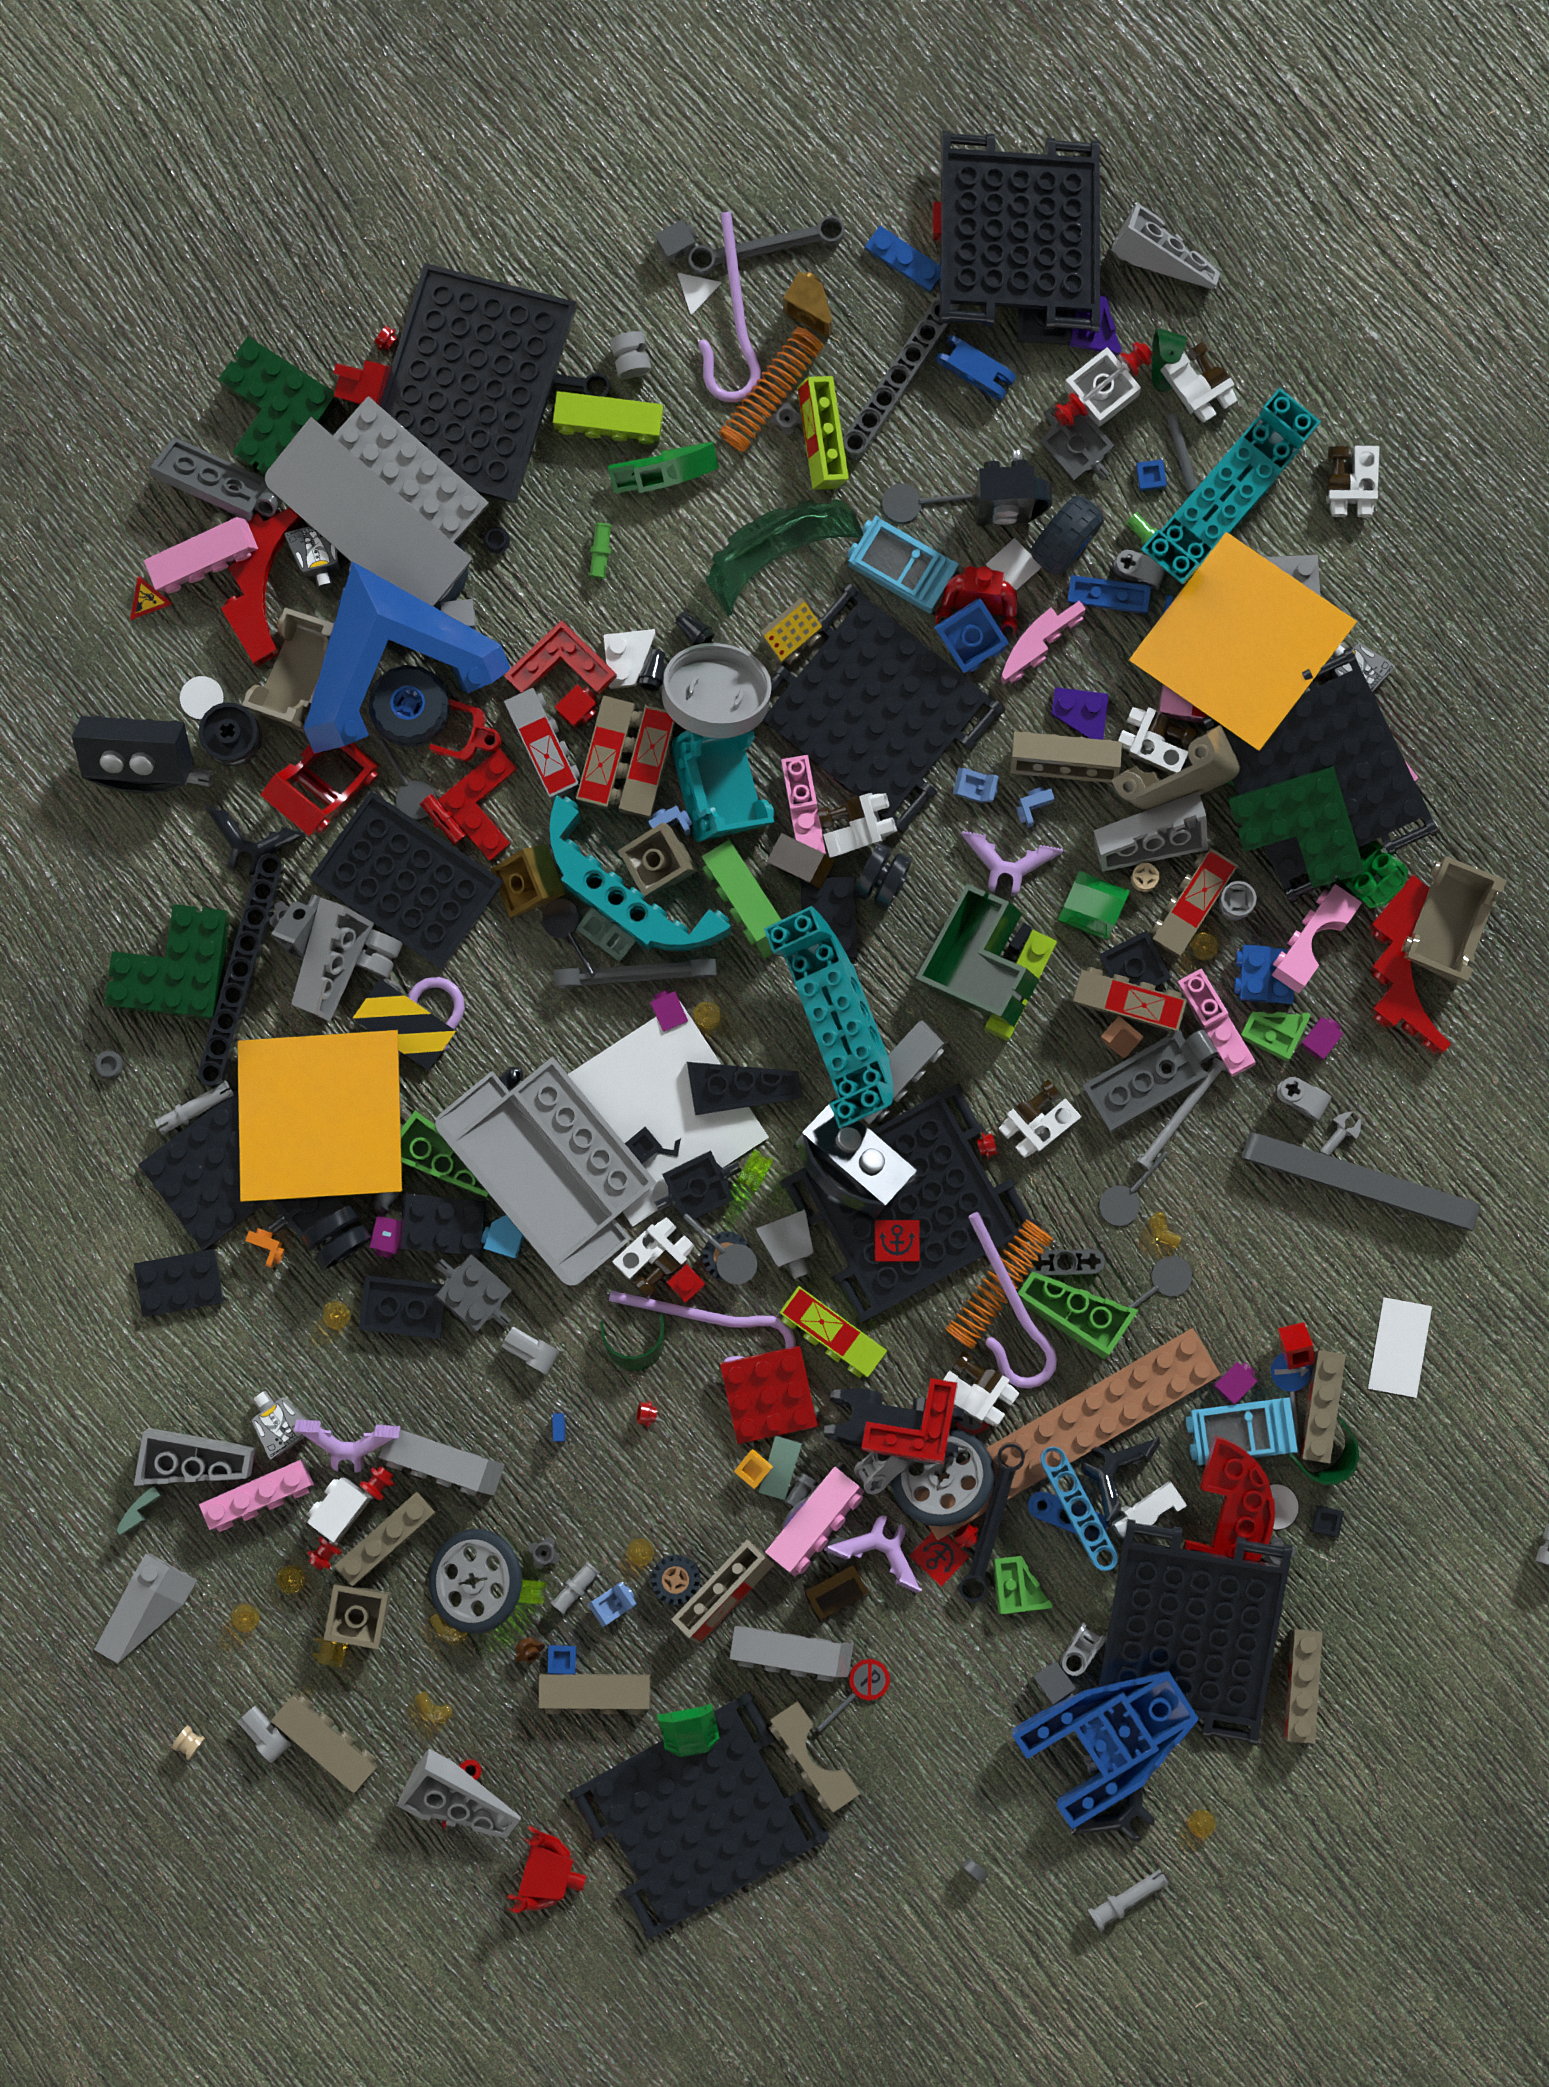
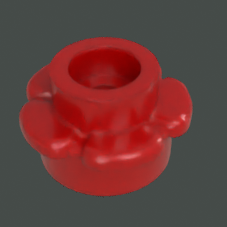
M385 326L373 342L379 347V351L384 348L389 350L398 339L395 336L396 330H391Z
M982 1133V1139L977 1140L981 1156L987 1155V1158L990 1159V1156L998 1154L993 1133L987 1135Z
M649 1400L647 1403L640 1402L638 1404L636 1414L637 1424L645 1425L648 1428L650 1423H655L657 1417V1408L652 1406V1402Z
M969 1523L961 1526L953 1536V1539L958 1543V1547H971L978 1539L976 1534L978 1528L976 1526L972 1527Z

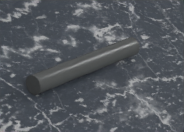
M1170 414L1166 418L1187 491L1192 493L1197 488V483L1177 414Z

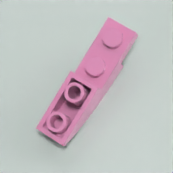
M1080 601L1058 616L1050 608L1025 631L1005 664L1000 680L1003 685L1008 681L1012 684L1025 675L1023 671L1032 665L1035 668L1047 659L1045 655L1048 652L1045 642L1047 641L1048 644L1053 643L1062 635L1060 631L1069 626L1072 629L1084 620L1082 616L1086 609Z
M808 755L781 759L795 840L826 854Z
M1202 968L1179 980L1178 984L1195 1018L1217 1049V1056L1222 1060L1231 1077L1256 1065V1061L1230 1020L1226 1008Z

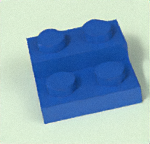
M977 598L934 627L963 673L977 670L983 664V660L989 656H998L1005 650V646L1009 644L980 598Z
M1243 945L1241 951L1236 952L1235 966L1240 967L1239 978L1235 977L1234 994H1238V1001L1293 1004L1294 990L1272 976L1277 968L1273 963L1282 951L1287 953L1289 949Z

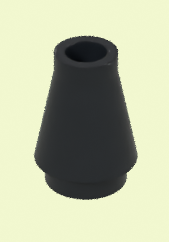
M686 611L682 612L675 620V624L682 630L692 646L710 643L715 636V633L711 631V626L689 615Z
M657 649L649 650V655L638 676L641 688L648 691H659L660 686L663 685L665 657L663 651Z

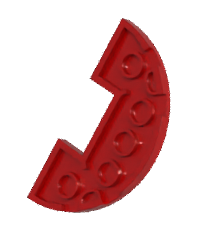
M1214 1435L1199 1487L1203 1491L1225 1495L1211 1545L1185 1540L1182 1549L1233 1557L1236 1537L1246 1538V1541L1269 1544L1275 1522V1501L1272 1497L1270 1482L1261 1466L1243 1448L1225 1438ZM1244 1552L1243 1559L1259 1561L1263 1555Z

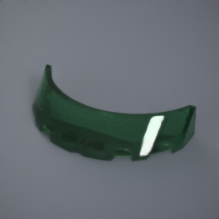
M833 499L832 503L815 504L811 500L798 502L797 507L788 510L780 507L757 517L753 522L744 525L727 539L729 544L722 551H716L712 558L713 565L709 575H706V583L727 617L733 615L735 600L743 586L757 571L775 558L812 542L831 538H860L864 534L854 510L841 500Z

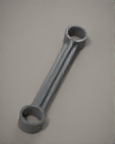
M829 215L822 218L818 226L735 244L737 260L820 241L828 246L837 245L844 237V223L839 217ZM827 223H835L841 228V233L836 238H827L822 233L823 226ZM698 245L690 251L688 257L689 267L692 272L701 276L711 273L715 265L727 263L725 247L712 250L708 246ZM704 252L709 254L712 258L711 264L706 268L696 267L692 260L697 253Z
M716 959L593 968L595 972L594 977L589 975L587 969L570 968L554 971L555 988L717 976Z

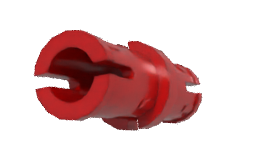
M433 794L427 796L419 804L433 819V825L436 828H440L453 845H456L467 836L452 818L453 814L450 811H446Z

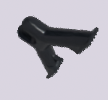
M209 806L206 807L207 812L232 848L228 860V866L232 871H235L241 855L250 854L252 856L249 876H253L261 856L306 838L304 832H298L283 826L279 832L270 831L267 838L258 842L245 840L238 829L239 822L233 821L229 812L216 808L213 809Z
M1159 1436L1153 1440L1114 1453L1099 1446L1094 1447L1090 1452L1102 1459L1105 1464L1099 1468L1087 1463L1081 1464V1471L1098 1483L1108 1528L1111 1527V1524H1113L1121 1510V1502L1118 1500L1121 1492L1115 1488L1114 1475L1119 1468L1131 1464L1138 1466L1142 1460L1147 1463L1150 1462L1158 1445H1160Z
M1143 1786L1126 1796V1805L1119 1813L1104 1815L1100 1812L1073 1828V1830H1070V1833L1076 1835L1120 1830L1131 1841H1140L1141 1838L1130 1828L1131 1819L1135 1816H1141L1152 1827L1155 1824L1153 1815L1142 1806Z

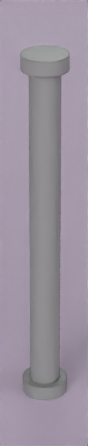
M1214 1057L1211 1061L1213 1064L1207 1071L1208 1077L1196 1085L1145 1154L1137 1158L1136 1161L1147 1170H1150L1152 1167L1151 1162L1221 1070H1226L1225 1065L1218 1058Z

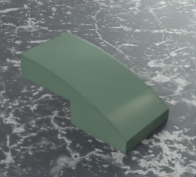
M592 907L589 908L580 920L576 929L618 962L621 961L636 941Z
M775 1436L768 1459L773 1468L762 1480L759 1493L785 1500L802 1445L801 1443Z
M153 1486L129 1508L117 1528L119 1535L126 1534L147 1520L141 1510L164 1496L158 1486Z

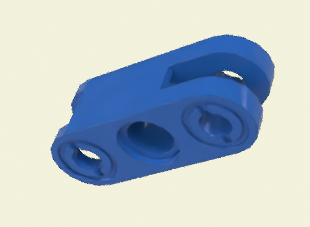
M950 335L946 341L954 349L951 356L938 353L935 357L936 361L984 393L1002 401L1007 392L993 381L994 378L1005 384L1013 385L1017 379L1016 375L958 337Z
M1036 1492L1030 1496L1027 1508L1033 1517L1076 1534L1071 1522L1066 1524L1061 1521L1060 1512L1063 1507L1057 1496L1047 1492ZM1040 1500L1046 1503V1508L1042 1511L1037 1508V1503ZM1075 1503L1071 1505V1509L1077 1517L1082 1516L1086 1511V1508ZM1095 1511L1106 1532V1519L1103 1515ZM1087 1526L1084 1530L1085 1538L1097 1539L1098 1529L1096 1528L1094 1531H1091Z

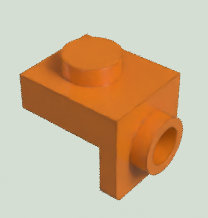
M257 1228L256 1233L249 1231L246 1242L270 1250L265 1266L274 1268L275 1264L279 1265L285 1249L281 1248L283 1243L271 1239L273 1233Z

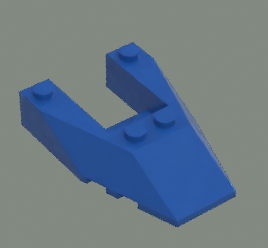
M1168 1671L1082 1691L1014 1727L1012 1736L1028 1759L1072 1731H1075L1100 1772L1057 1798L1058 1809L1071 1829L1141 1788L1199 1718Z

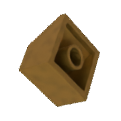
M799 271L783 297V313L829 339L832 335V318L823 284L820 283V279L810 272L804 274Z
M546 844L524 848L490 868L494 875L504 881L499 892L510 918L546 905L566 894Z

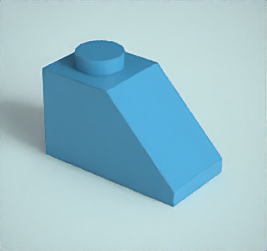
M505 1215L493 1221L490 1228L485 1227L481 1242L485 1243V1250L517 1260L524 1235L510 1218Z

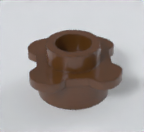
M525 1638L516 1645L515 1650L517 1654L514 1656L516 1662L525 1661L526 1663H532L539 1658V1652L545 1648L543 1642L536 1643L534 1638Z

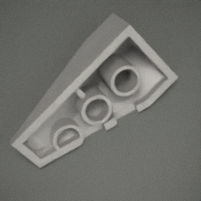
M1136 203L1116 235L1111 251L1119 259L1128 261L1132 265L1214 290L1217 286L1220 272L1198 252H1189L1182 243L1183 239L1178 234L1173 237L1163 228L1165 222L1139 203Z

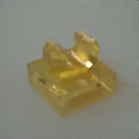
M324 1636L323 1638H316V1642L321 1643L320 1652H313V1657L318 1659L317 1663L342 1667L347 1644L324 1640Z

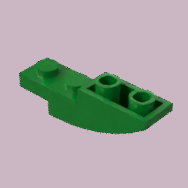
M707 442L661 451L660 456L612 464L608 466V472L614 494L636 489L639 490V493L699 477L718 469L719 463L714 442Z

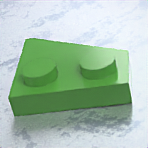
M1252 1012L1240 1036L1242 1040L1288 1062L1311 1014Z
M1022 1556L992 1559L999 1614L1052 1608V1603L1039 1587L1040 1584L1028 1570V1565Z

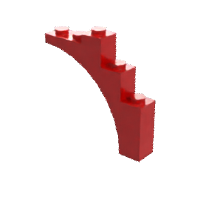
M290 507L284 511L277 510L274 515L268 516V520L263 522L259 513L252 516L250 521L247 520L258 549L251 552V557L243 561L237 562L233 560V565L228 567L244 595L241 597L236 595L229 598L221 609L256 668L279 655L268 626L265 595L273 562L286 540L285 533L294 531L304 521Z
M1412 875L1405 882V886L1392 898L1369 926V929L1373 931L1371 935L1382 944L1385 942L1389 944L1369 970L1374 973L1372 977L1383 986L1386 984L1390 986L1370 1012L1375 1015L1373 1019L1384 1028L1387 1026L1393 1028L1398 1021L1401 1022V1028L1410 1036L1414 1037L1416 1034L1424 1041L1422 1045L1433 1054L1436 1052L1442 1054L1451 1043L1435 1028L1424 1012L1415 991L1411 973V961L1405 959V952L1401 951L1406 937L1412 936L1429 891L1427 885Z

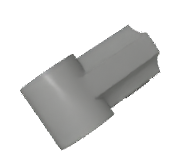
M512 1327L501 1346L515 1356L524 1359L526 1364L547 1375L560 1353L559 1350L539 1339L537 1341L515 1327Z
M257 1706L250 1709L238 1721L239 1725L254 1740L259 1752L270 1763H273L292 1745L287 1735L277 1726H274Z

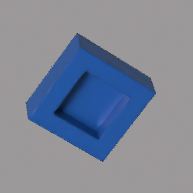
M1163 459L1136 463L1139 491L1166 488L1167 483Z
M564 1413L553 1414L554 1442L565 1441Z
M549 1645L548 1673L576 1674V1646Z

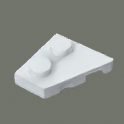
M655 629L604 635L606 663L618 676L609 684V689L637 686L638 676L647 659L652 641L655 638Z

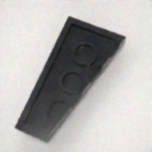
M686 1061L695 1115L803 1098L798 1071Z

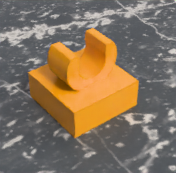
M752 1449L734 1472L755 1489L771 1471L773 1466Z

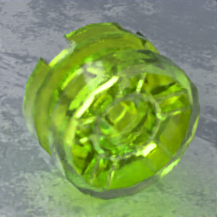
M754 1149L742 1169L737 1182L741 1185H749L750 1190L756 1192L774 1159L769 1156L765 1158L761 1155L760 1151Z
M522 1579V1588L518 1602L545 1604L543 1590L546 1589L547 1582Z

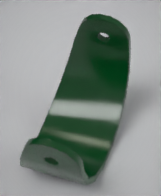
M1158 327L1155 328L1153 334L1151 376L1154 388L1158 391L1166 392L1172 386L1160 370L1166 364H1176L1180 361L1187 336Z
M660 1314V1339L650 1351L638 1356H624L615 1352L606 1342L604 1323L600 1321L601 1335L606 1352L616 1365L625 1370L640 1371L649 1368L659 1359L665 1344L663 1314Z
M1339 1416L1337 1417V1422L1345 1436V1448L1341 1457L1333 1466L1324 1471H1306L1292 1453L1288 1454L1293 1464L1310 1479L1323 1485H1337L1348 1480L1356 1471L1360 1458L1358 1443L1352 1431Z

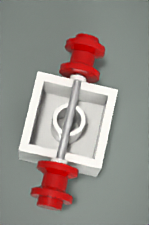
M1135 342L1132 344L1133 351L1127 355L1122 352L1119 355L1120 363L1107 347L1066 379L1064 389L1069 394V402L1064 406L1061 404L1054 406L1056 411L1054 417L1059 424L1072 427L1074 425L1073 419L1077 415L1083 417L1088 415L1100 427L1136 399L1140 394L1141 387L1131 375H1138V367L1143 363L1147 366L1152 363L1151 357L1153 353L1145 343Z
M382 1466L378 1469L372 1467L370 1470L373 1475L368 1482L361 1481L359 1484L366 1492L347 1478L334 1479L324 1491L327 1497L323 1502L317 1501L308 1512L311 1518L307 1523L328 1538L320 1536L318 1540L321 1545L316 1551L309 1550L307 1553L311 1557L309 1562L320 1571L324 1567L328 1570L332 1567L329 1560L334 1554L341 1555L342 1551L337 1547V1542L342 1539L370 1500L375 1497L382 1501L384 1497L381 1491L385 1486L392 1487L394 1485V1482L391 1480L393 1475Z

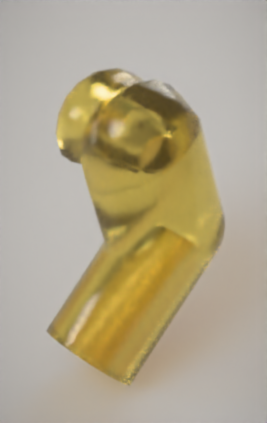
M1155 1212L1149 1219L1153 1238L1177 1249L1182 1236L1168 1230L1167 1217L1164 1213Z
M439 1614L428 1618L437 1637L441 1641L456 1645L467 1638V1633L447 1626Z
M427 1691L414 1696L425 1719L437 1723H445L447 1719L452 1717L451 1707L448 1705L440 1707L432 1704Z

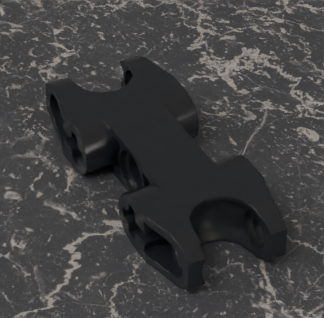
M862 1388L831 1390L830 1402L848 1408L852 1416L845 1424L825 1426L824 1437L852 1448L862 1449L866 1422L921 1430L927 1398H914L912 1409L882 1405L883 1394L878 1391ZM954 1406L951 1422L963 1421L964 1410ZM948 1442L945 1458L958 1457L959 1446Z

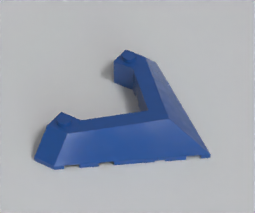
M351 561L347 583L343 589L336 621H334L320 676L312 696L309 714L303 727L313 753L343 747L369 736L359 709L388 639L451 665L461 690L466 693L493 683L511 669L501 644Z

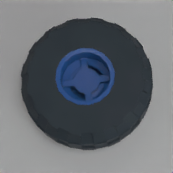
M1072 497L1052 518L1031 547L1033 559L1051 574L1063 573L1077 559L1104 523L1102 511L1085 497Z
M402 665L388 670L378 678L370 693L369 713L375 728L386 740L402 747H418L434 740L445 728L450 714L449 696L444 684L434 673L420 666Z

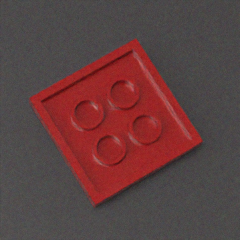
M800 1345L720 1363L737 1444L818 1426Z

